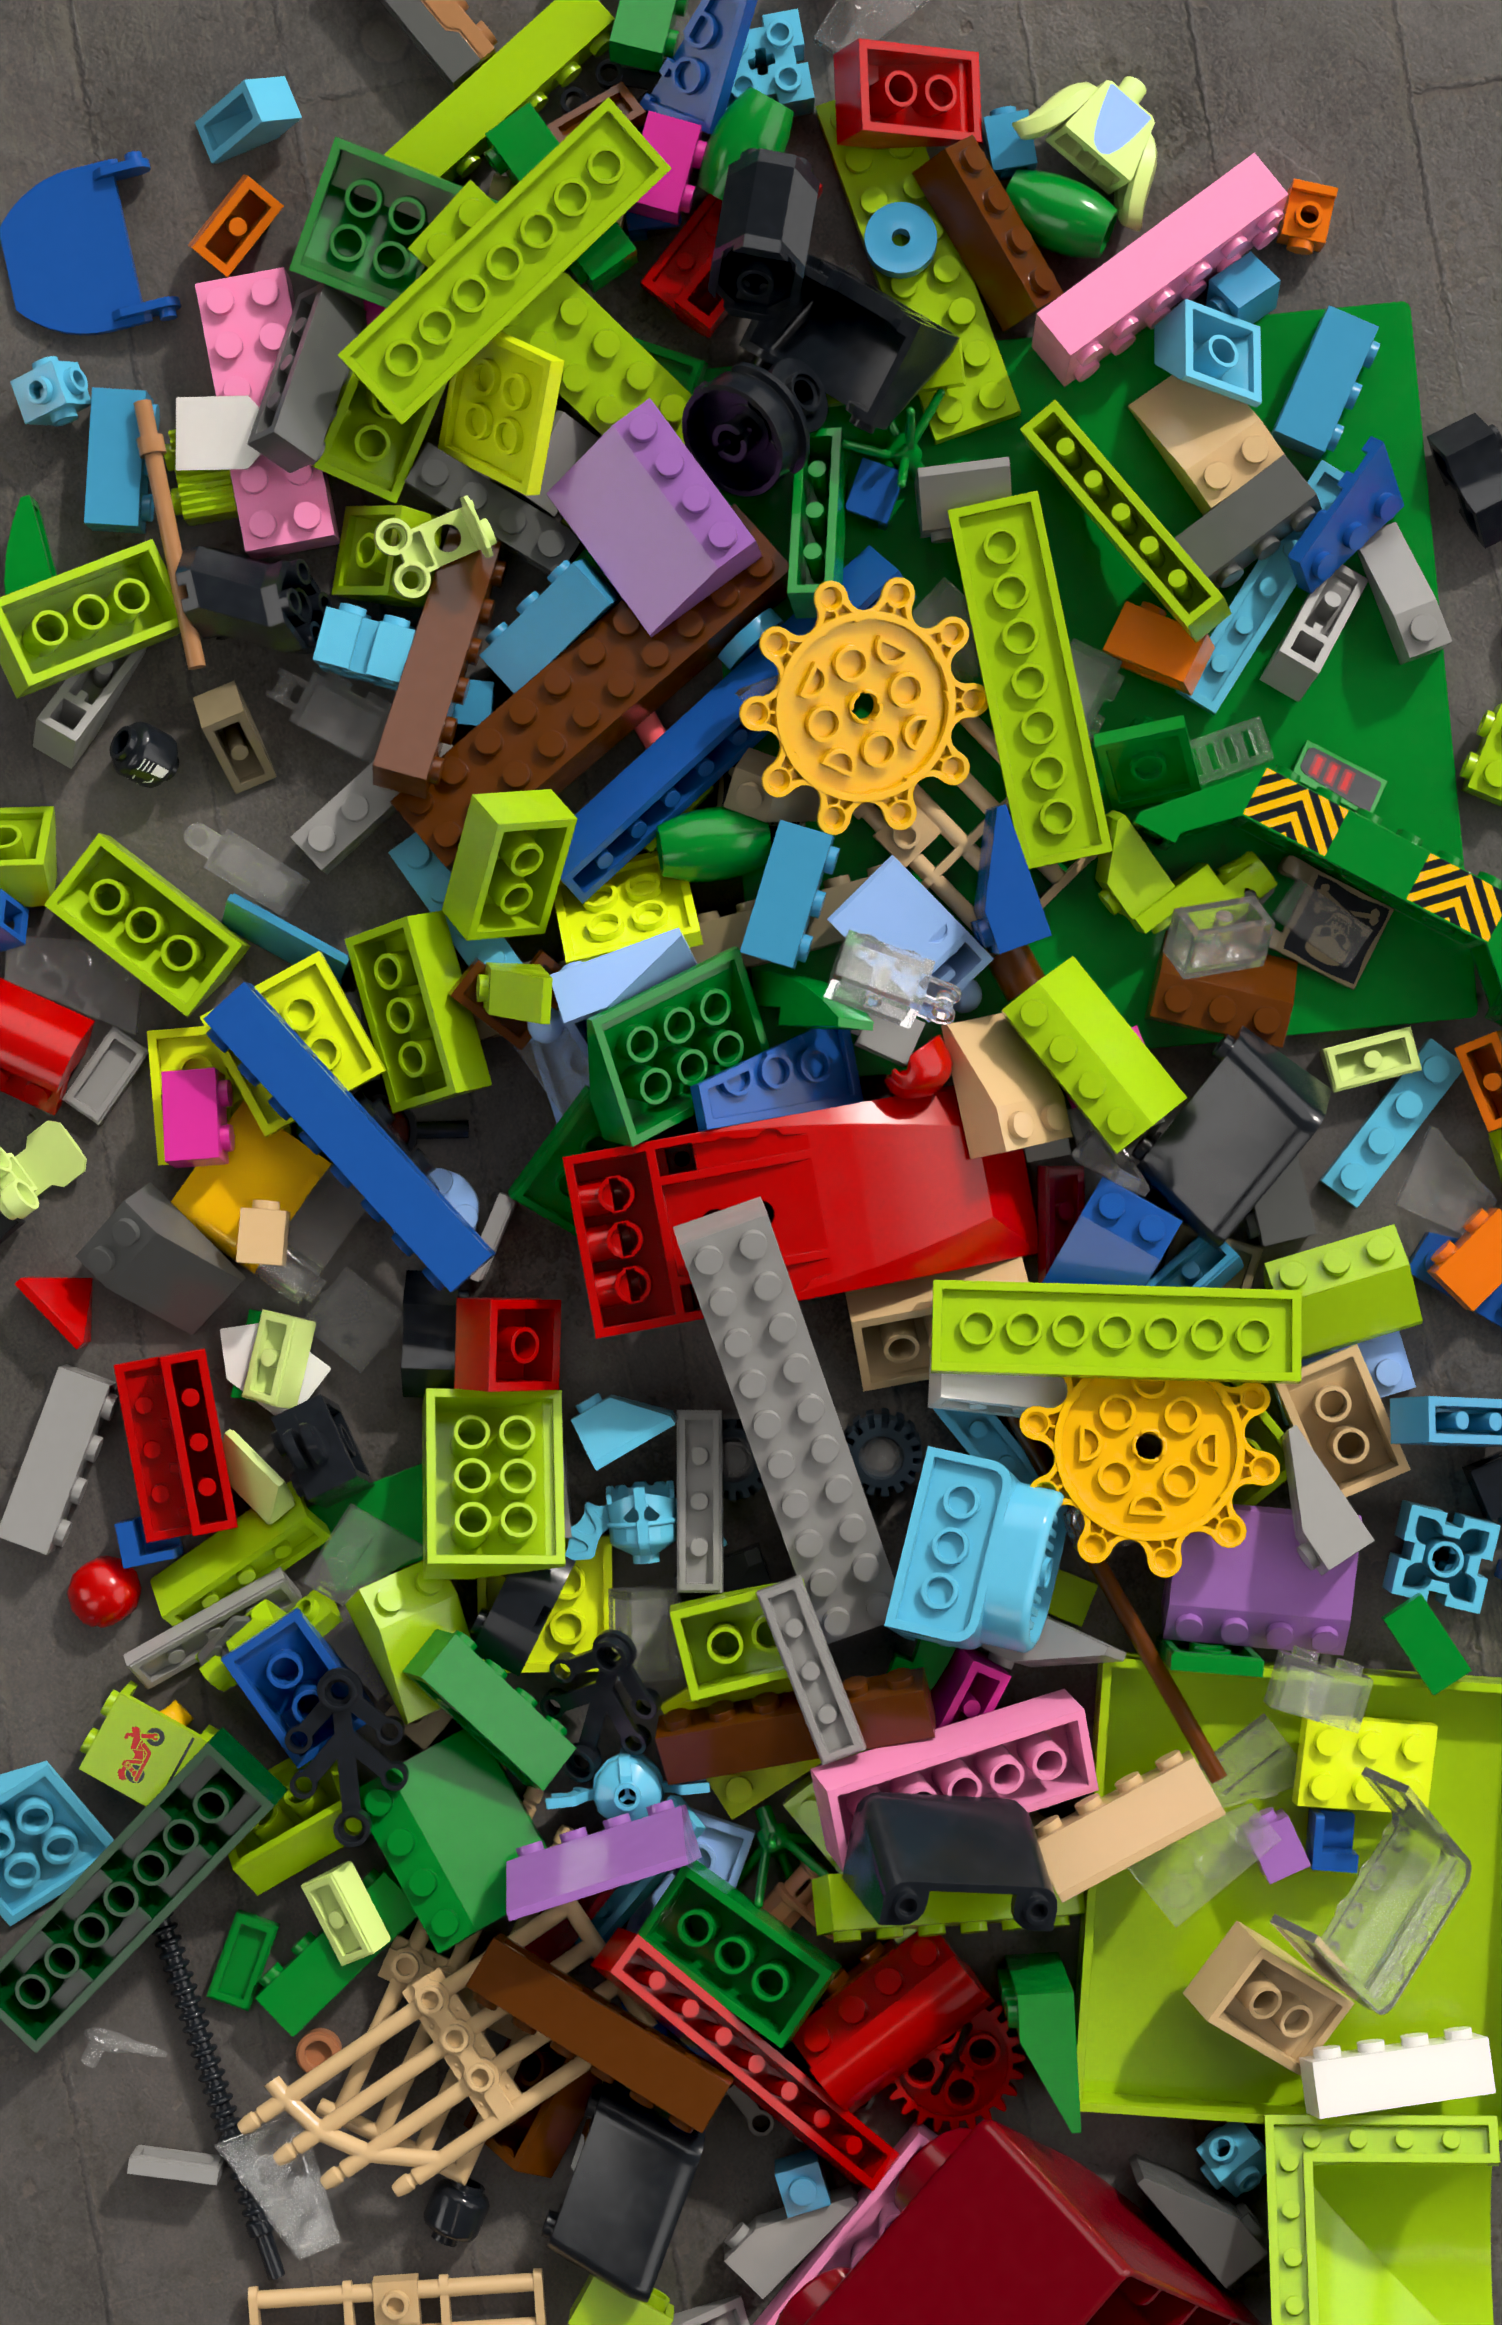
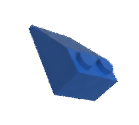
M1006 804L986 809L974 903V913L977 920L970 922L976 941L982 947L987 948L988 953L1002 954L1052 935Z
M1102 1176L1042 1283L1146 1286L1183 1221Z
M297 1607L221 1657V1661L299 1769L314 1759L334 1735L333 1714L314 1733V1742L305 1753H292L286 1747L285 1736L291 1727L301 1724L319 1702L317 1685L323 1674L332 1668L348 1667ZM336 1682L333 1684L332 1689L336 1696L345 1697L348 1695L349 1689L345 1683ZM363 1689L362 1696L374 1705V1703L371 1701V1699ZM352 1713L353 1729L356 1731L366 1723ZM297 1731L292 1734V1741L295 1745L305 1746L307 1744L308 1738L305 1733Z

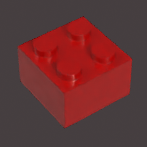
M528 1297L457 1298L454 1389L485 1392L559 1390L561 1300Z

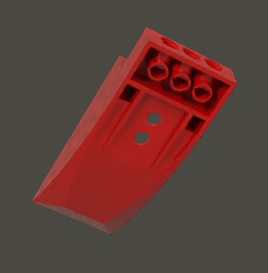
M954 1086L943 1087L933 1095L922 1099H904L893 1096L639 1143L634 1147L620 1146L562 1157L596 1339L704 1319L673 1227L703 1217L709 1210H723L760 1196L762 1201L768 1202L773 1207L774 1219L771 1225L798 1301L1038 1253V1227L1023 1148L970 1159ZM680 1151H685L690 1156L689 1164L684 1167L678 1166L675 1163V1155Z

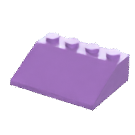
M650 398L613 424L546 493L650 637H653L763 557L756 540Z
M1232 1504L1236 1514L1245 1523L1247 1530L1246 1537L1240 1545L1234 1548L1221 1547L1211 1536L1203 1532L1190 1533L1185 1537L1181 1544L1182 1565L1174 1576L1165 1578L1161 1600L1163 1639L1344 1656L1351 1623L1359 1552L1321 1576L1316 1568L1310 1570L1297 1552V1547L1300 1543L1295 1537L1291 1509Z
M672 1799L646 1807L648 1816L631 1821L629 1813L604 1820L605 1830L590 1835L587 1834L586 1827L560 1834L559 1837L562 1844L544 1849L541 1840L516 1848L518 1858L506 1861V1913L509 1921L670 1871L698 1860L702 1855L686 1804L675 1807Z

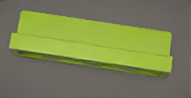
M291 1481L288 1482L287 1486L295 1500V1506L277 1521L267 1524L251 1508L237 1518L238 1528L218 1531L151 1579L150 1583L161 1617L172 1626H175L279 1567L285 1571L332 1538L328 1526L307 1508L304 1498H300Z

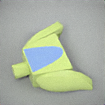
M1127 76L1124 77L1119 87L1109 80L1104 81L1097 87L1089 82L1069 85L1049 98L1031 115L1012 123V127L1023 140L1036 139L1048 134L1045 139L1047 143L1108 195L1114 192L1115 208L1119 211L1118 220L1120 223L1134 231L1141 230L1144 208L1157 166V149L1155 139L1151 135L1155 124L1153 116L1139 105L1146 94V87L1140 80Z

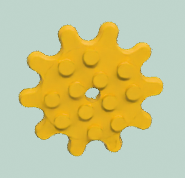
M902 577L889 579L884 584L876 604L866 610L857 609L852 605L847 591L842 584L832 580L825 581L817 587L813 598L817 610V620L814 628L809 633L797 636L780 626H772L762 633L759 640V648L761 654L776 666L778 681L774 690L769 694L749 697L743 702L739 711L740 721L749 730L772 732L779 741L778 756L765 769L761 778L764 791L770 796L778 798L788 795L801 785L813 787L820 797L817 823L823 832L830 835H838L845 831L855 808L867 802L874 803L881 809L888 826L892 829L904 830L909 828L916 819L917 810L913 800V792L920 780L933 776L948 785H958L967 778L970 771L968 759L953 746L951 740L952 730L957 722L964 718L980 716L988 708L984 686L978 683H961L954 678L951 672L952 658L967 643L969 628L965 621L955 616L943 619L932 628L918 626L912 616V605L915 599L914 586L909 580ZM860 693H868L873 699L872 712L867 717L859 719L852 712L855 701L860 696Z
M1062 1377L1067 1385V1396L1061 1405L1054 1408L1032 1406L1022 1413L1019 1420L1021 1432L1031 1440L1047 1444L1054 1455L1052 1469L1046 1475L1034 1480L1030 1487H1044L1060 1491L1065 1496L1062 1505L1074 1506L1081 1512L1085 1525L1077 1542V1551L1083 1560L1092 1564L1106 1560L1118 1542L1133 1540L1144 1548L1147 1555V1564L1151 1572L1158 1577L1168 1578L1174 1576L1182 1565L1181 1544L1190 1533H1206L1221 1547L1234 1548L1243 1542L1247 1532L1245 1523L1236 1514L1232 1505L1234 1492L1246 1484L1270 1485L1280 1474V1464L1273 1454L1252 1448L1245 1437V1427L1248 1421L1266 1411L1270 1404L1271 1397L1269 1391L1261 1383H1244L1237 1387H1228L1220 1382ZM1144 1434L1156 1436L1161 1442V1454L1155 1459L1140 1457L1136 1449V1441L1140 1436Z

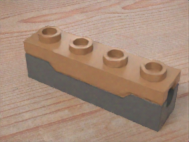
M378 0L452 91H455L496 54L494 45L498 43L497 39L483 21L475 24L465 11L469 9V6L465 0Z

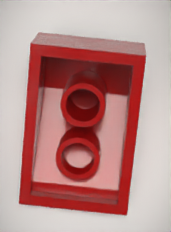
M858 38L833 54L837 145L872 149L951 146L971 135L975 137L978 144L982 143L979 52Z

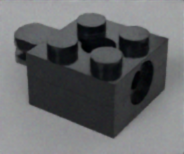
M319 1394L271 1418L276 1428L275 1431L271 1432L272 1440L279 1454L282 1457L287 1455L290 1459L294 1471L289 1473V1478L300 1498L306 1496L309 1502L328 1508L375 1485L339 1404Z

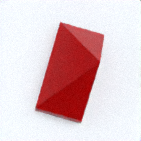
M29 1276L20 1278L15 1283V1286L76 1350L86 1347L91 1342L93 1278Z

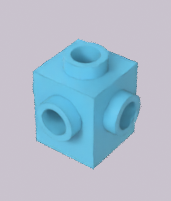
M57 356L45 357L32 363L33 370L10 381L25 424L66 425L78 419L77 412L91 406L88 381L78 362L59 361Z
M1228 2122L1224 2126L1217 2127L1196 2148L1206 2163L1200 2168L1205 2177L1216 2190L1224 2186L1235 2198L1243 2192L1254 2189L1260 2183L1262 2176L1267 2173L1266 2147L1246 2123Z

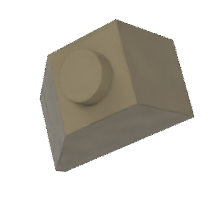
M235 680L193 697L201 728L235 794L277 777L251 712Z
M749 747L734 769L723 807L766 823L779 822L780 820L787 822L817 821L820 800L818 792L809 785H801L784 797L776 798L770 796L764 791L761 778L765 769L774 762L776 757Z

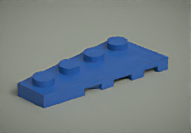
M811 1028L690 1086L699 1132L864 1102L850 1030Z

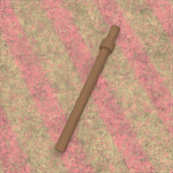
M149 399L139 400L133 403L140 434L136 442L139 456L141 459H145L187 667L188 670L201 669L206 667L200 634L183 612L181 599L188 597L186 585L178 587L175 575L183 552L163 456L167 454L163 434L158 433L152 401Z

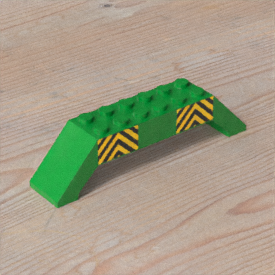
M1277 765L1274 770L1265 767L1143 810L1130 820L1142 839L1165 851L1174 845L1179 838L1231 824L1469 948L1489 1005L1484 1018L1502 1027V881L1495 876L1482 871L1476 876L1462 869L1461 867L1464 862L1460 858L1443 850H1439L1436 855L1420 847L1423 840L1418 836L1403 829H1398L1397 833H1394L1380 826L1382 818L1359 807L1356 812H1353L1339 804L1342 800L1339 795L1320 786H1317L1315 791L1299 783L1300 775L1280 765Z

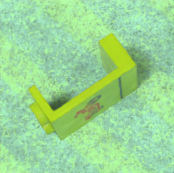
M130 1680L121 1692L113 1689L104 1703L100 1713L106 1716V1719L100 1730L93 1727L84 1740L80 1751L86 1754L79 1770L140 1804L147 1806L219 1729L209 1724L202 1734L193 1731L134 1698L133 1694L138 1684Z

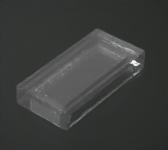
M1301 879L1295 880L1271 915L1273 919L1343 968H1348L1373 931Z

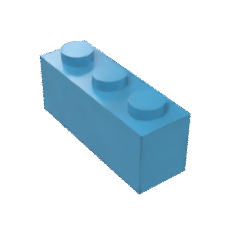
M1329 305L1319 321L1271 432V435L1278 444L1317 461L1325 453L1326 449L1332 452L1335 450L1344 430V426L1337 424L1344 408L1352 410L1363 386L1355 381L1362 366L1368 369L1371 367L1381 343L1374 341L1379 326Z
M92 387L84 524L92 531L146 534V521H153L154 502L152 494H148L149 477L145 459H141L138 452L136 439L140 437L133 403L144 399L152 401L157 430H159L160 409L158 404H153V398L145 390Z
M585 558L572 564L568 560L563 561L547 577L552 584L541 595L534 591L517 606L516 610L520 613V616L509 626L505 621L502 622L485 638L489 646L479 656L514 694L596 624L621 599Z
M784 820L779 821L740 949L742 954L794 970L797 961L806 962L813 936L806 934L810 918L819 919L827 892L819 890L824 873L833 874L840 848L833 847L835 840L833 835Z
M1440 1396L1390 1398L1391 1444L1502 1447V1399Z

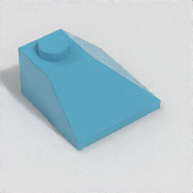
M1186 298L1154 326L1155 365L1182 381L1257 408L1262 403L1260 326Z
M599 1393L576 1405L575 1407L579 1414L571 1419L596 1471L674 1426L677 1421L673 1410L612 1394L602 1400Z

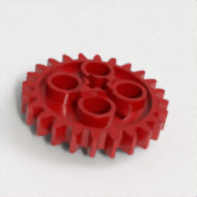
M1000 2001L989 2008L986 2007L968 2021L972 2023L973 2027L959 2048L961 2063L955 2061L951 2063L938 2093H932L931 2088L944 2069V2055L942 2053L950 2055L953 2052L964 2025L923 2057L929 2059L934 2065V2069L929 2075L918 2077L908 2069L891 2082L896 2083V2086L889 2092L890 2100L905 2098L901 2107L903 2115L915 2108L918 2111L916 2124L920 2126L928 2117L933 2118L934 2132H938L943 2121L950 2122L951 2130L959 2128V2121L964 2120L968 2127L973 2129L976 2126L975 2117L979 2115L984 2120H992L990 2110L992 2106L1003 2112L1007 2110V2105L1002 2095L1017 2096V2088L1009 2081L1010 2079H1023V2070L1014 2066L1013 2063L1025 2060V2053L1021 2050L1012 2049L1020 2041L1016 2032L1007 2033L1010 2029L1008 2028L1007 2017L999 2019L998 2016L1003 2008ZM978 2039H987L994 2044L995 2049L991 2056L980 2059L971 2054L970 2046ZM957 2079H965L972 2083L974 2089L970 2096L957 2098L950 2093L949 2086Z

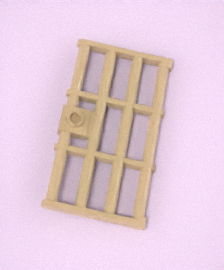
M979 716L961 719L959 723L1000 765L993 731ZM970 772L967 778L957 785L984 814L986 809L1006 804L1009 809L1007 797L999 804ZM918 784L913 792L917 815L914 823L907 829L896 830L888 826L884 820L883 813L874 803H863L855 808L852 814L858 820L862 817L874 829L876 833L873 837L888 853L893 855L905 868L909 866L922 879L920 883L926 889L930 887L972 931L970 922L977 920L974 907L942 874L961 856L978 872L981 849L975 842L983 835L985 819L967 835ZM941 834L954 849L935 867L921 852ZM1098 855L1077 859L1066 871L1058 864L1037 868L1052 884L1039 897L1042 908ZM989 953L992 957L996 955L994 953Z
M533 2268V2273L449 2278V2274H439V2279L419 2280L418 2273L374 2276L372 2283L353 2284L352 2280H346L342 2282V2285L259 2290L258 2286L248 2287L250 2325H262L261 2309L343 2304L345 2325H356L354 2303L373 2302L375 2325H547L543 2268ZM534 2291L535 2317L452 2322L450 2297ZM440 2298L442 2323L422 2324L420 2299Z

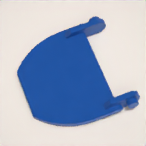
M131 151L124 154L125 161L118 162L117 159H108L57 173L35 185L9 211L0 226V239L16 311L24 317L52 331L80 336L100 335L147 324L153 321L152 317L159 316L160 321H170L178 317L176 311L181 308L179 297L168 296L143 302L116 182L146 174L151 170L149 159L143 158L141 151Z

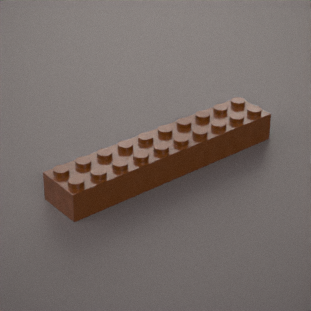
M735 503L731 508L756 540L763 557L653 637H650L625 601L622 600L441 757L445 759L439 785H430L426 799L400 792L390 801L450 872L453 869L472 794L552 789L558 795L718 657L724 647L753 619L768 608L773 609L788 596L789 563Z

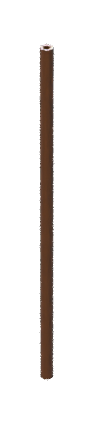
M1004 1416L1038 1477L1046 1475L1053 1465L1040 1442L1027 1438L1021 1432L1019 1427L1020 1418ZM1068 1505L1067 1529L1077 1545L1085 1523L1079 1511L1074 1506ZM1104 1560L1094 1564L1087 1562L1209 1781L1213 1784L1227 1776L1223 1766L1107 1561Z

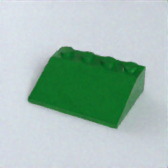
M335 137L289 270L387 308L427 270L407 248L463 186L343 138ZM489 197L495 204L499 201Z
M733 946L587 1019L590 1100L603 1139L634 1147L695 1115L690 1086L770 1049L739 947Z
M465 1729L403 1762L409 1769V1779L402 1789L397 1791L386 1789L382 1785L379 1776L359 1788L361 1809L369 1814L372 1821L371 1832L438 1954L452 1948L507 1915L506 1861L518 1858L516 1848L541 1840L544 1849L547 1848L501 1763ZM392 1768L387 1771V1778L393 1783H399L403 1780V1774L400 1770Z
M1059 1952L1005 1955V1968L997 1969L999 1996H1001L1002 2007H1004L1005 2017H1007L1008 2028H1016L1023 2049L1071 2133H1081L1074 1992Z

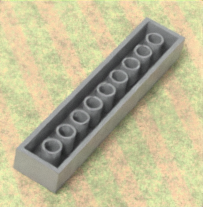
M761 1196L673 1227L678 1246L796 1576L801 1575L804 1579L808 1596L827 1644L884 1625L895 1580Z

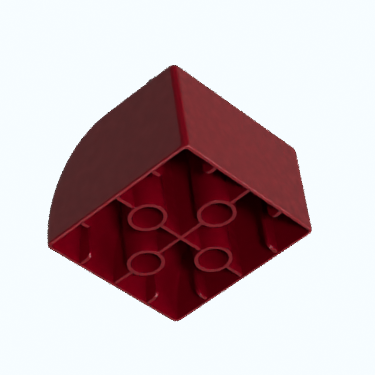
M990 2119L982 2120L973 2129L959 2127L944 2132L927 2143L907 2164L895 2187V2205L901 2213L853 2268L837 2267L821 2273L806 2283L791 2297L779 2314L775 2324L1263 2325L1190 2252L1110 2184L1072 2158Z

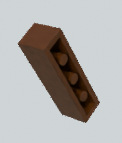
M973 135L943 149L912 172L1003 332L1031 317L1064 294Z

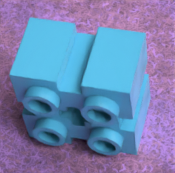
M798 8L762 15V27L749 29L726 110L748 87H752L794 111L793 117L814 113L815 96L808 62L797 64V61L804 60L805 47ZM755 65H768V74L758 75L757 68L754 69Z
M340 603L339 609L326 606L312 660L324 672L354 680H362L373 683L376 686L397 691L416 633L415 628L410 626L411 622L384 614L383 621L371 620L372 617L366 614V609L348 603Z
M1402 1500L1394 1535L1405 1541L1401 1554L1390 1552L1382 1587L1392 1594L1409 1598L1420 1593L1426 1602L1429 1591L1436 1592L1435 1600L1444 1606L1480 1614L1488 1578L1479 1574L1478 1570L1481 1559L1493 1561L1501 1526L1490 1520L1457 1512L1454 1514L1453 1523L1446 1522L1448 1513L1443 1510ZM1444 1546L1443 1550L1449 1553V1558L1447 1561L1440 1560L1438 1567H1434L1436 1562L1432 1560L1435 1551H1439L1440 1547Z

